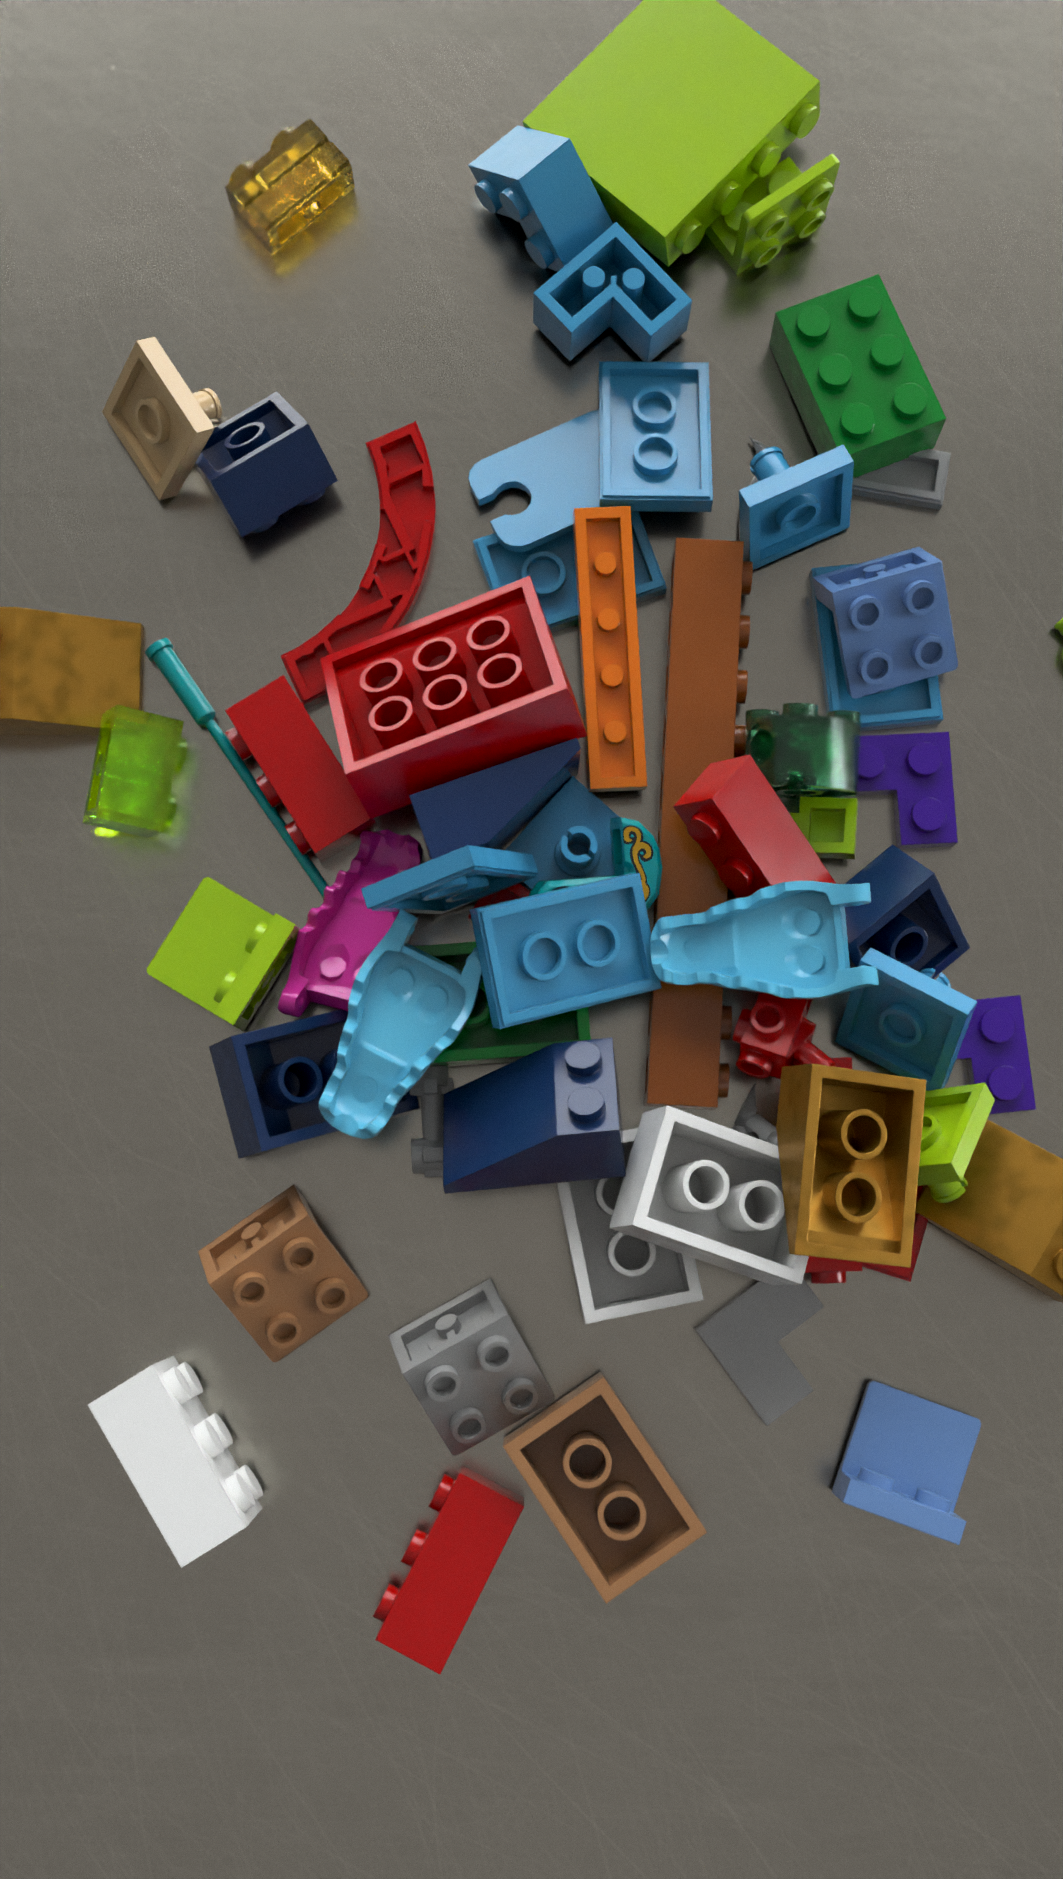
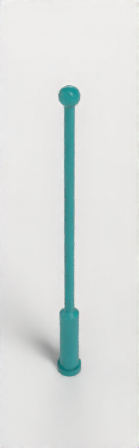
M162 638L154 642L145 651L146 656L151 662H155L197 725L205 726L315 887L324 897V889L329 885L307 853L301 854L284 827L287 824L276 808H272L255 778L214 720L216 711L173 651V644L169 638Z

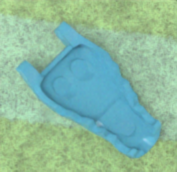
M783 882L762 888L748 897L736 898L709 908L706 912L662 917L655 924L650 938V954L655 974L661 981L667 984H712L728 989L766 993L786 999L826 998L860 988L878 986L877 966L861 965L850 968L845 907L871 903L870 883Z
M400 909L389 931L369 954L354 980L348 1002V1017L339 1041L337 1064L319 1100V1110L330 1125L347 1135L361 1139L373 1138L381 1132L390 1120L401 1098L419 1081L433 1061L454 1042L475 1007L483 980L476 947L467 957L463 971L408 944L415 930L418 918Z

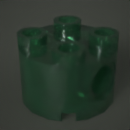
M810 703L783 704L782 715H779V712L775 710H747L745 712L744 756L751 755L780 799H796V795L830 798L854 797L857 795L859 778L861 713L857 711L836 710L827 712L826 716L818 715V705Z

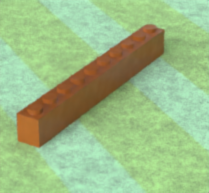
M676 538L671 562L657 845L660 849L663 868L659 895L654 901L653 928L658 919L662 917L706 912L713 906L736 899L732 892H728V887L721 881L718 871L701 846L689 835L687 826L673 806L710 763L741 757L744 754L745 725L735 724L736 703L745 704L748 684L747 670L738 669L739 649L748 648L750 636V615H740L741 595H750L753 574L752 561H743L744 541ZM660 980L661 989L649 991L644 1106L714 1110L718 1108V1098L728 1097L730 1069L729 1063H720L721 1040H730L732 1006L722 1005L723 987L712 984L675 985L667 984Z

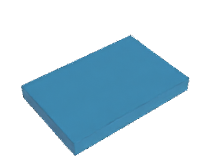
M599 361V507L631 506V511L711 512L713 485L709 362Z
M631 511L636 604L666 594L667 586L639 512ZM574 531L524 552H512L505 549L494 533L473 540V548L489 591L530 576L551 633L579 624Z
M856 564L812 568L809 573L829 735L940 724L943 720L938 675L856 699L848 694L833 612L816 599L812 577Z
M467 845L361 888L367 909H372V911L399 912L402 909L408 913L443 914L532 879L539 872L532 854Z
M640 873L624 874L469 909L493 1028L502 1029L661 989L660 979L655 974L651 961V930Z

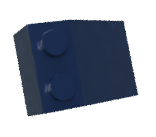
M574 738L409 795L430 860L467 845L504 850L571 777L578 775L581 753L578 739Z
M336 1010L230 1036L209 1046L239 1159L339 1131L324 1119L318 1106L328 1080L337 1064L339 1041L347 1021L348 1011ZM409 1090L397 1104L392 1116L419 1109L417 1096H411Z
M613 1038L553 1043L444 1094L443 1188L445 1194L626 1176L619 1083Z

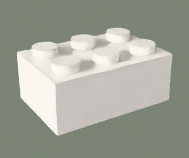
M663 1106L644 1112L609 1228L772 1286L802 1284L809 1256L789 1254L778 1146L670 1106Z
M638 1128L622 1131L625 1171ZM624 1176L556 1183L585 1324L704 1300L695 1258L609 1228Z
M173 1355L147 1367L89 1403L88 1407L182 1568L246 1528L262 1510L258 1499L263 1496V1491L251 1469L247 1465L239 1468L227 1447L233 1444V1440L222 1419L216 1413L209 1416L197 1395L203 1392V1388L197 1375L187 1362L179 1365Z

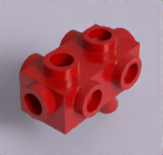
M755 992L759 994L755 1006L752 1010L743 1008L733 1034V1041L740 1043V1054L736 1061L738 1069L756 1078L772 1076L781 1079L782 1067L789 1066L794 1060L798 1061L801 1065L819 1064L835 1066L836 1062L812 1043L817 1024L806 1018L814 999H786Z

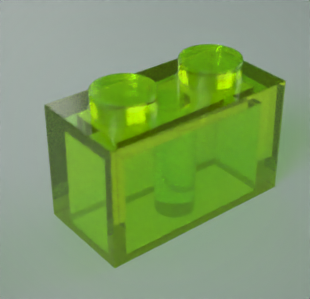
M115 705L103 713L83 824L145 838L164 833L165 826L169 827L172 824L177 809V794L171 793L175 771L179 772L182 769L187 754V740L181 738L184 721L121 705Z

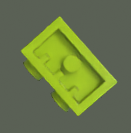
M830 154L802 173L792 159L787 157L778 163L768 175L757 177L744 190L737 206L729 214L720 215L705 230L706 235L737 275L751 265H754L756 268L764 266L779 253L783 244L797 235L801 239L805 238L823 224L826 219L825 213L830 196L834 192V183L840 166L839 160L834 154Z
M205 877L147 967V973L244 1032L294 951L297 934L300 929L279 914L275 913L273 916L210 877Z

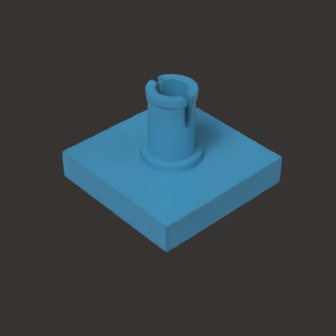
M844 445L793 467L789 466L779 447L765 448L753 457L750 462V470L759 482L739 490L740 541H744L743 560L752 561L753 570L850 527L854 460Z
M574 776L506 848V851L533 855L539 873L535 874L536 877L521 882L530 891L538 881L614 875L610 818L619 816L592 792H589Z
M870 948L861 958L858 966H877L879 985L850 991L835 1042L899 1076L926 1080L927 1091L944 1088L948 1083L978 1001L952 989L949 979L942 972L936 980L932 979L936 969L925 968L918 972Z

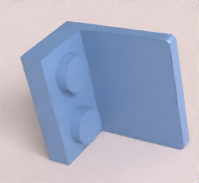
M915 547L812 577L816 599L833 612L847 692L852 698H860L957 669L958 659L943 564L940 559L920 547Z
M871 1380L867 1383L832 1493L845 1504L959 1545L967 1521L954 1513V1509L981 1428V1421L973 1416Z

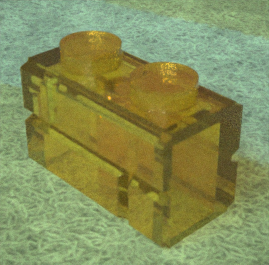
M311 118L307 119L296 129L293 126H289L280 131L272 141L271 149L256 162L247 160L238 165L232 172L229 183L225 186L234 214L254 233L255 237L271 254L276 253L355 188L352 166L348 158L333 142L328 140L324 132Z

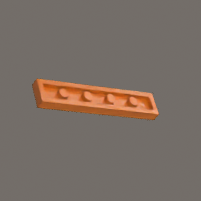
M631 506L574 508L573 531L584 721L587 732L585 738L589 792L645 790L647 788Z

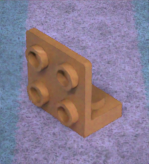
M294 1184L198 1251L210 1287L272 1362L280 1361L368 1297L365 1286L319 1228L306 1199Z

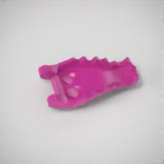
M388 829L375 832L362 831L360 835V848L356 857L351 861L350 869L348 871L340 870L334 884L331 887H325L323 904L309 911L306 925L298 931L288 981L278 1003V1010L282 1014L300 1017L310 1002L348 1011L352 986L361 966L389 931L399 913L367 909L361 888L420 865L423 848L418 840L409 834L401 835Z

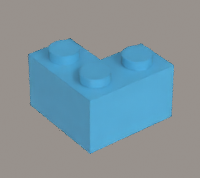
M517 125L468 165L477 181L474 190L482 205L493 214L498 213L520 222L528 237L525 241L526 250L533 261L543 269L549 268L558 272L613 225L570 138Z
M615 222L533 293V323L569 361L606 329L611 327L644 362H651L687 330L692 299Z

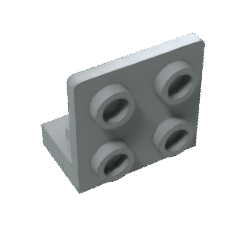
M491 1278L388 1335L404 1378L452 1455H459L554 1400V1394L516 1329Z

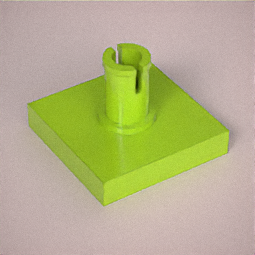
M985 1082L925 1091L917 1186L927 1185L934 1201L938 1203H947L959 1198L966 1191L964 1187L968 1186L964 1174L995 1102Z

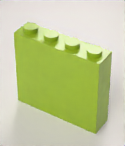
M643 0L523 120V125L527 128L570 138L610 219L614 223L617 222L630 236L669 267L682 253L688 254L697 247L705 234V230L720 215L729 214L737 206L744 190L758 176L764 177L774 169L782 152L797 137L801 139L810 133L820 116V81L716 0Z

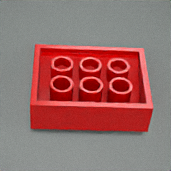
M530 576L320 658L344 772L371 819L411 804L409 795L574 738L580 739L587 736L575 696Z

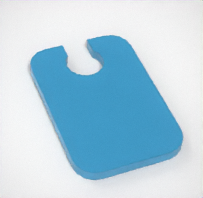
M599 410L581 415L488 456L473 465L468 479L471 492L479 506L494 500L500 492L509 488H520L531 497L529 506L523 512L515 515L505 514L490 521L494 534L505 549L512 552L531 550L573 531L574 508L599 507Z

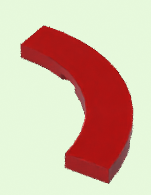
M416 421L366 443L367 452L373 464L378 482L380 527L377 544H375L369 566L359 585V590L341 615L338 614L327 626L308 641L281 655L285 668L306 710L328 699L320 658L403 626L422 591L430 566L435 539L436 503L433 475L427 449Z

